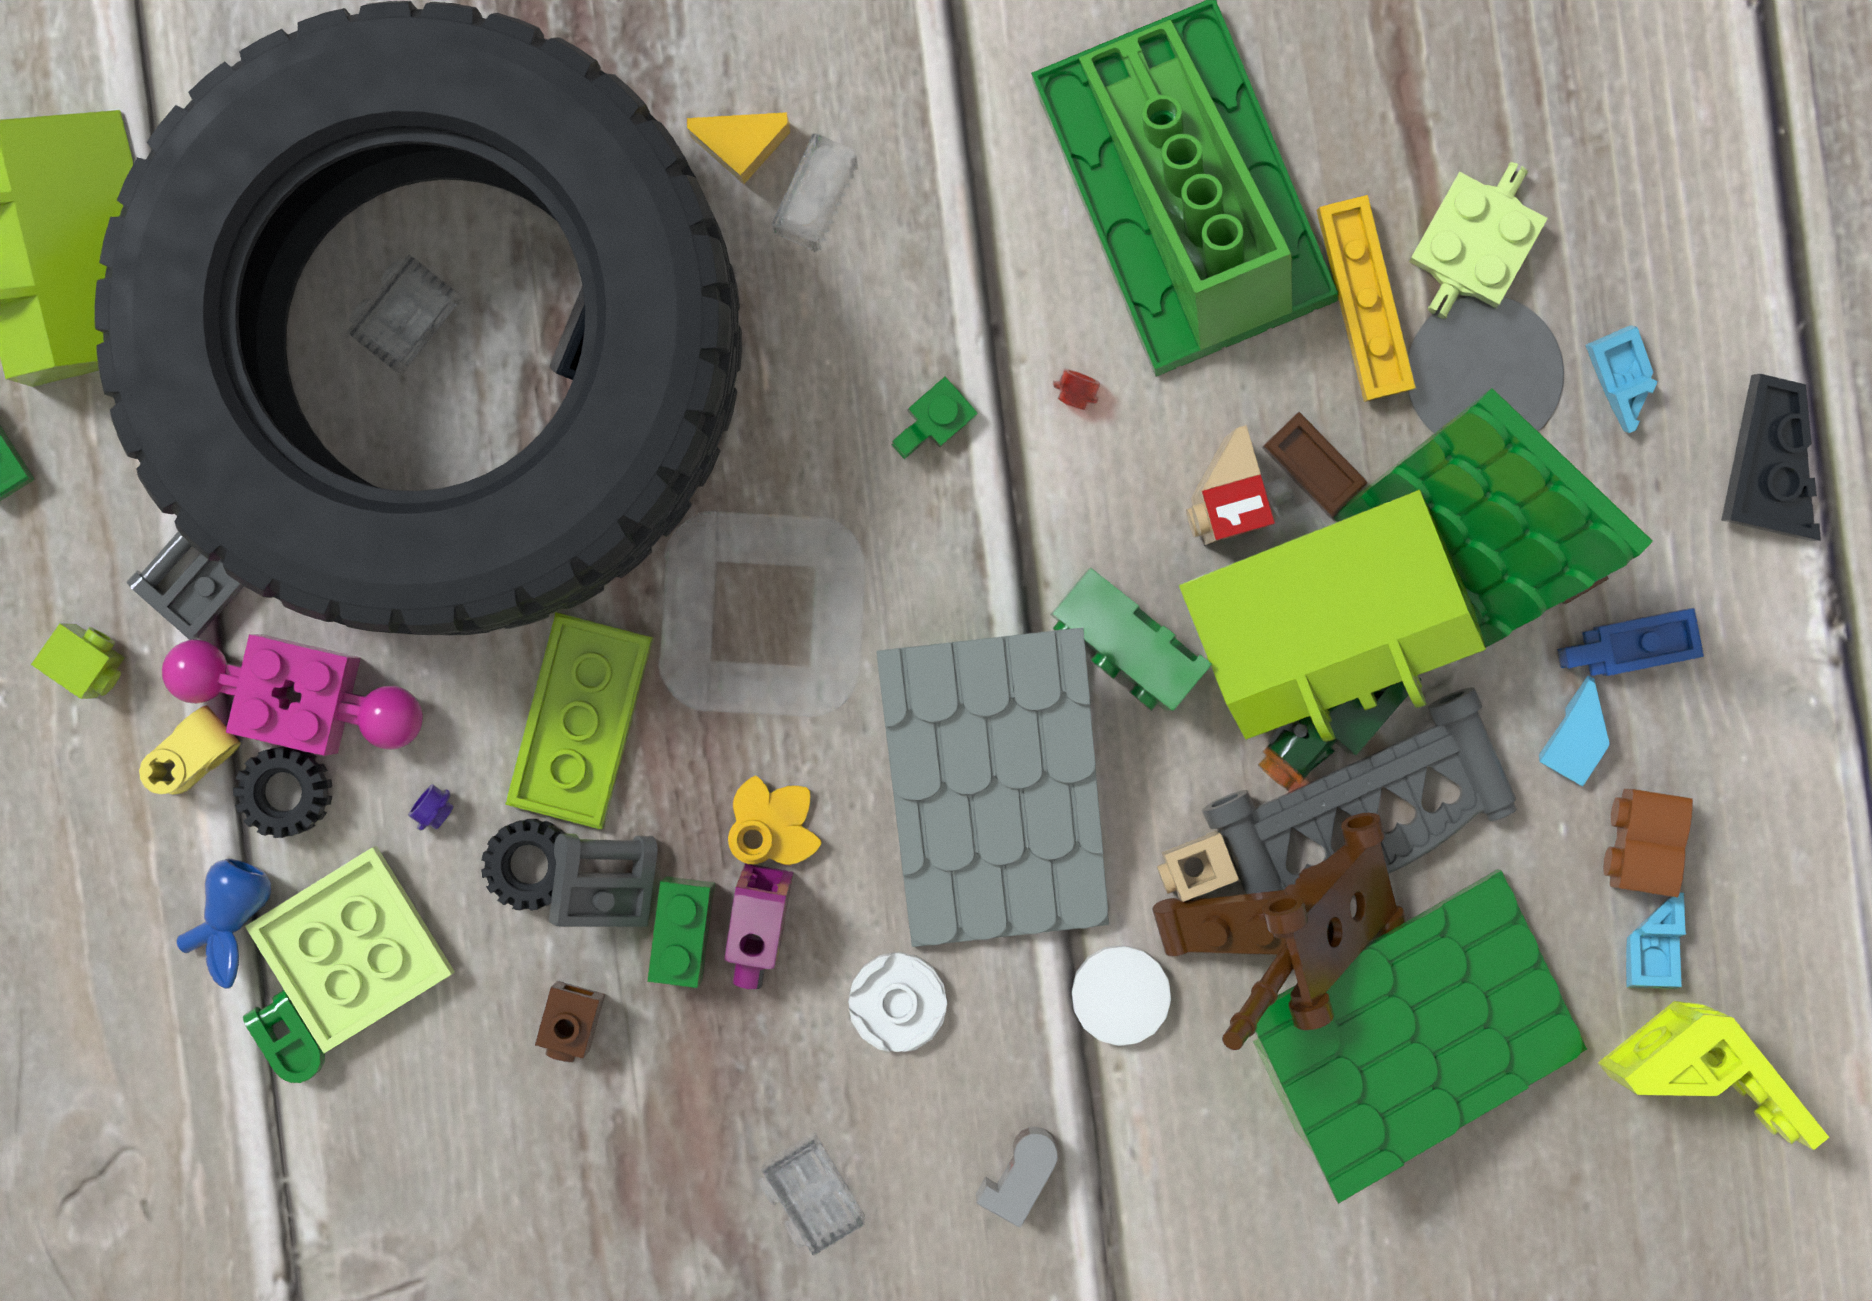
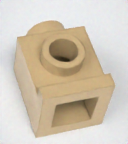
M1216 830L1161 852L1165 863L1157 866L1167 894L1176 891L1182 902L1239 880L1222 835ZM1196 857L1202 863L1201 871L1193 876L1186 874L1184 870L1185 862L1189 858Z

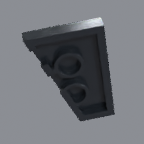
M1765 374L1751 375L1721 521L1804 540L1821 541L1820 524L1814 523L1812 497L1817 496L1815 478H1810L1807 448L1812 444L1806 384Z

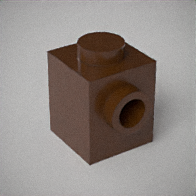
M557 981L550 988L535 1046L546 1048L545 1055L555 1060L574 1062L575 1057L583 1059L590 1051L605 994Z

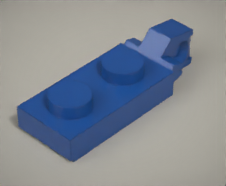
M1695 608L1593 627V630L1582 632L1584 644L1557 649L1561 668L1588 665L1590 676L1600 674L1602 676H1610L1704 657Z

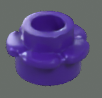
M431 784L417 799L408 816L418 823V830L422 831L429 825L436 830L447 819L454 808L448 802L451 796L449 790L442 791L434 784Z

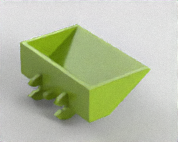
M120 110L0 120V359L5 379L35 387L99 371L96 345L103 343L104 340L103 332L95 329L94 307L97 280L105 278L107 266L100 264L99 261L110 217H119L123 205L117 201V198L133 166Z
M1421 490L1179 585L1207 658L1212 663L1211 667L1226 705L1246 740L1311 716L1315 728L1324 742L1334 740L1336 738L1329 723L1332 721L1328 711L1329 708L1359 698L1366 711L1377 706L1373 694L1374 691L1403 681L1416 708L1423 707L1427 703L1420 689L1422 684L1418 675L1486 650L1472 602Z

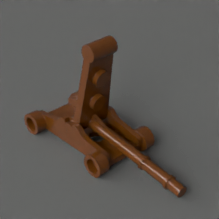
M1370 812L1360 813L1345 819L1341 824L1345 845L1325 861L1303 869L1299 873V878L1295 880V884H1289L1284 890L1184 902L1176 898L1159 901L1153 906L1152 910L1164 952L1168 956H1180L1188 952L1277 955L1261 980L1253 985L1251 995L1240 1011L1232 1016L1230 1026L1222 1037V1041L1227 1048L1239 1050L1248 1037L1254 1035L1257 1023L1267 1008L1275 1003L1279 990L1293 969L1297 984L1290 994L1289 1009L1294 1026L1301 1030H1314L1329 1024L1334 1018L1329 994L1326 992L1371 940L1377 939L1406 922L1403 908L1396 905L1380 843L1384 840L1385 834L1381 818L1378 814ZM1355 895L1357 906L1355 916L1352 918L1350 906L1352 897Z

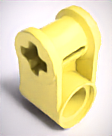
M208 705L203 706L186 717L170 736L146 755L139 769L140 780L144 787L153 793L182 794L191 789L208 772L227 760L239 748L241 743L233 734L226 733L227 727ZM164 763H174L176 765L171 771L172 776L175 778L174 781H164L162 779L167 773L166 768L163 766Z

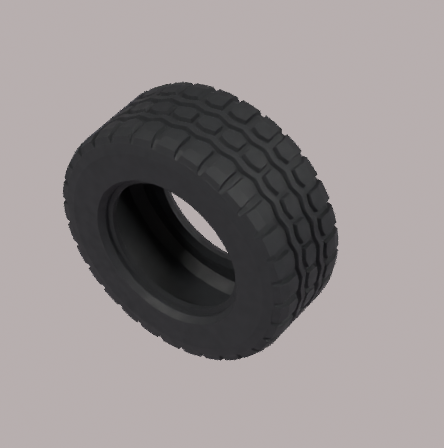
M411 1L370 3L360 6L359 14L351 15L345 8L325 12L297 22L298 31L287 34L283 29H280L255 41L239 51L241 60L232 67L224 61L202 78L188 92L192 100L186 107L182 108L175 105L160 122L147 141L152 148L146 159L137 157L123 183L117 201L123 205L119 217H110L103 240L99 263L107 266L105 278L97 280L94 307L95 329L103 332L104 340L103 343L96 345L99 374L104 395L113 397L116 404L110 409V415L119 441L127 457L139 460L140 465L136 468L137 475L147 493L162 513L175 514L177 516L174 521L177 531L198 552L210 561L220 560L223 563L226 574L241 585L262 597H274L281 601L285 608L304 616L324 622H336L349 628L412 635L450 636L489 633L501 628L511 629L546 619L550 614L562 608L570 609L604 591V586L614 578H623L642 563L653 552L652 546L656 544L662 535L668 537L690 509L692 504L689 500L698 487L705 485L721 450L717 446L723 432L729 429L738 392L734 386L737 372L741 370L742 329L739 326L738 311L740 310L737 283L721 229L696 176L676 141L662 122L657 121L649 113L650 111L644 101L615 74H606L600 70L601 67L598 61L583 50L560 37L550 38L549 40L545 39L539 27L514 17L493 13L489 14L487 19L482 18L477 7L456 3L429 2L425 4L423 9H417ZM436 180H463L504 189L526 199L556 220L569 241L575 256L583 285L585 332L580 360L571 386L554 417L542 432L521 452L494 470L464 483L439 489L404 491L376 487L344 466L323 445L309 425L295 395L289 373L286 347L290 305L299 278L313 252L325 236L344 217L362 204L381 194L399 187Z

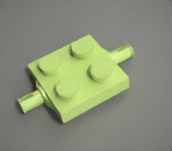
M1510 162L1497 187L1484 185L1461 172L1458 173L1409 261L1431 273L1438 283L1441 284L1432 303L1427 308L1433 315L1445 298L1446 301L1437 317L1446 319L1459 294L1476 297L1496 309L1500 305L1548 219L1522 205L1514 197L1525 176L1528 174L1527 169L1521 166L1511 183L1510 179L1519 164Z

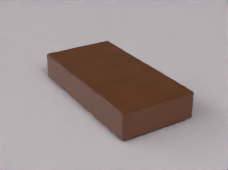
M1297 412L1262 446V449L1329 518L1342 509L1368 483L1300 412Z

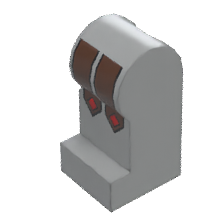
M1028 1127L1020 1131L1013 1143V1157L1000 1180L996 1183L987 1177L984 1178L976 1193L977 1204L1021 1228L1056 1165L1058 1159L1057 1148L1052 1135L1040 1127Z

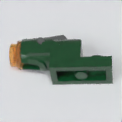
M1403 681L1374 691L1373 694L1377 706L1366 711L1359 698L1329 708L1328 711L1332 719L1329 723L1336 738L1328 742L1322 740L1311 716L1274 729L1268 739L1269 745L1262 751L1265 757L1259 762L1258 766L1276 783L1288 791L1295 782L1300 785L1315 767L1335 752L1332 748L1335 743L1348 754L1357 755L1407 698L1408 693Z

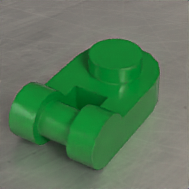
M282 990L273 996V1003L263 1009L256 1007L244 1014L243 1021L274 1072L281 1079L289 1083H302L314 1077L321 1070L325 1062V1053L322 1052L285 990ZM283 1020L290 1033L278 1039L273 1031V1026Z

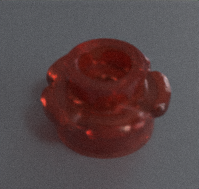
M1065 368L1060 380L1053 381V386L1061 390L1057 399L1067 405L1085 410L1087 403L1095 404L1099 401V397L1096 394L1101 383L1090 376Z

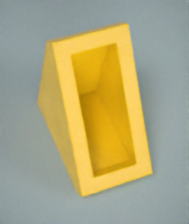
M787 112L687 118V129L691 138L742 184H745L790 134V122Z

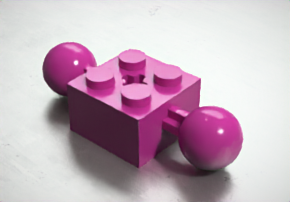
M249 634L241 667L227 664L223 653L215 645L203 640H187L177 644L168 652L162 665V679L166 688L174 697L183 702L203 703L215 698L219 693L234 696L226 733L318 755L338 754L345 723L358 725L364 738L372 745L381 749L394 750L411 743L419 734L423 722L420 703L411 692L404 688L383 686L373 690L367 696L353 694L361 657L268 635ZM294 684V691L301 693L300 702H292L290 704L287 698V689Z

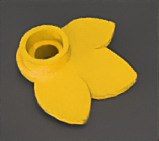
M756 775L744 782L737 790L733 800L736 822L732 825L728 835V844L732 854L738 860L747 864H759L770 858L784 865L799 863L814 854L822 844L821 840L813 832L801 826L810 808V790L804 786H785L770 793L765 783ZM757 830L761 833L763 837L761 846L750 848L745 844L744 835L747 831Z

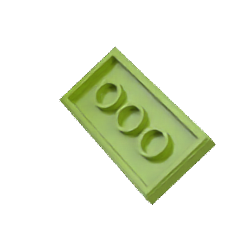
M555 612L505 805L601 830L604 829L654 637Z

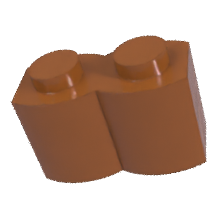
M1624 788L1622 797L1615 798L1611 809V825L1617 827L1614 847L1609 846L1604 857L1603 871L1605 876H1610L1611 887L1671 897L1679 896L1685 867V847L1691 827L1693 798Z

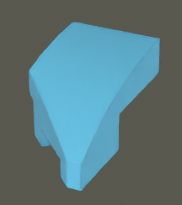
M1629 325L1585 345L1610 406L1623 431L1627 433L1637 429L1640 422L1637 420V417L1648 393H1653L1658 382L1651 378L1653 370L1638 327Z
M1589 675L1566 706V716L1539 754L1540 763L1581 786L1585 784L1610 745L1595 679Z
M1680 892L1678 897L1670 896L1627 937V988L1678 989L1682 987L1680 937L1686 935L1684 893Z

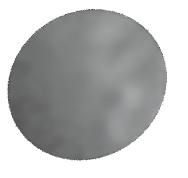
M1468 296L1454 302L1446 319L1437 317L1441 308L1434 315L1432 314L1419 329L1408 354L1416 387L1408 391L1413 407L1423 423L1435 433L1484 393L1493 388L1525 420L1539 431L1554 412L1563 386V361L1560 348L1546 323L1530 308L1506 297H1503L1497 309L1476 297Z

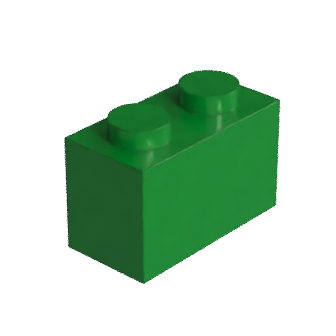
M668 876L660 881L647 982L698 988L701 984L704 974L715 882Z

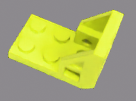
M1673 1001L1598 1062L1612 1080L1637 1095L1718 1096L1732 1085L1742 1096L1747 1093L1758 1104L1759 1107L1754 1110V1113L1760 1122L1772 1134L1775 1135L1779 1132L1790 1144L1798 1141L1808 1148L1815 1150L1830 1138L1736 1020L1703 1004Z

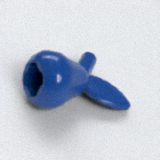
M228 858L217 861L210 867L205 878L206 899L204 919L206 922L181 934L177 938V946L183 953H189L207 944L206 964L214 982L224 989H229L233 986L239 966V949L233 933L239 931L256 912L264 907L270 897L271 882L266 873L255 866Z

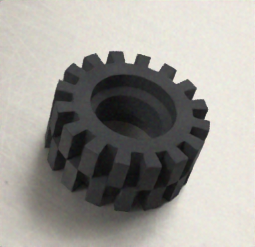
M278 747L258 752V756L250 757L244 763L247 767L245 770L239 771L236 777L237 780H240L239 787H234L233 796H239L240 804L235 805L238 813L244 812L247 818L243 821L248 827L255 826L258 828L257 833L264 836L273 835V838L294 836L312 829L316 826L315 823L322 820L327 814L324 809L327 805H331L333 796H328V788L333 787L332 780L326 779L324 772L328 770L324 763L318 764L315 761L317 756L289 747ZM280 772L293 775L301 786V799L297 806L290 811L275 809L266 798V785L272 776Z
M526 819L504 826L498 830L499 832L495 836L490 838L487 843L489 845L487 851L483 852L481 861H485V868L481 869L482 878H487L489 883L486 888L490 894L495 893L499 897L498 902L503 905L510 904L513 906L512 909L519 911L523 909H530V911L538 910L551 904L557 862L554 856V844L559 834H566L562 829L557 830L553 827L554 824L548 821L542 822L537 821V819ZM521 846H536L546 855L548 869L541 881L528 884L521 882L514 876L511 870V858L513 853Z

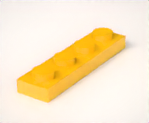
M1368 195L1320 206L1316 211L1334 284L1338 291V300L1364 402L1415 389Z

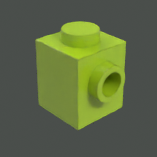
M59 623L31 665L78 698L93 699L97 698L99 694L101 696L106 695L115 686L121 675L117 668L125 657L112 649L115 641L103 632L93 627H89L86 631L77 624Z

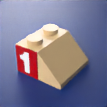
M1247 425L1236 428L1224 437L1190 498L1192 508L1186 509L1192 535L1194 538L1201 536L1204 546L1258 531L1275 524Z

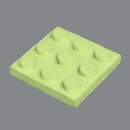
M377 846L362 853L245 926L323 1053L336 1047L455 973Z

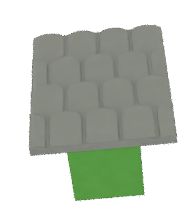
M1083 627L876 651L912 947L1109 925Z

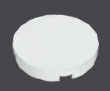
M1128 946L1104 947L1088 956L1077 970L1072 988L1073 1009L1083 1028L1099 1041L1117 1046L1136 1044L1155 1034L1166 1019L1171 1002L1169 980L1160 964L1142 949Z
M895 952L879 955L862 967L852 982L848 1003L851 1022L865 1041L880 1050L906 1052L916 1050L933 1039L944 1022L947 998L944 983L933 966L916 955Z

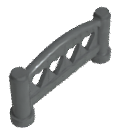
M1469 687L1453 692L1431 703L1428 709L1435 722V726L1260 806H1254L1248 790L1229 794L1205 806L1202 812L1209 828L1217 829L1221 833L1245 893L1284 890L1289 884H1295V880L1299 878V873H1290L1286 868L1292 827L1321 845L1325 851L1323 861L1328 859L1335 853L1331 847L1336 808L1339 807L1351 816L1368 812L1378 814L1382 786L1410 803L1415 809L1414 819L1410 823L1400 824L1397 822L1392 831L1384 833L1385 838L1380 842L1388 874L1426 855L1452 837L1480 813L1486 814L1489 821L1499 820L1514 813L1517 810L1514 804L1516 797L1478 713V710L1482 708V704L1475 688ZM1427 766L1456 783L1460 789V796L1457 801L1450 804L1442 802L1440 807L1434 812H1427L1422 807ZM1307 863L1306 866H1305V868H1308V867H1311V866H1314V865H1310V864Z

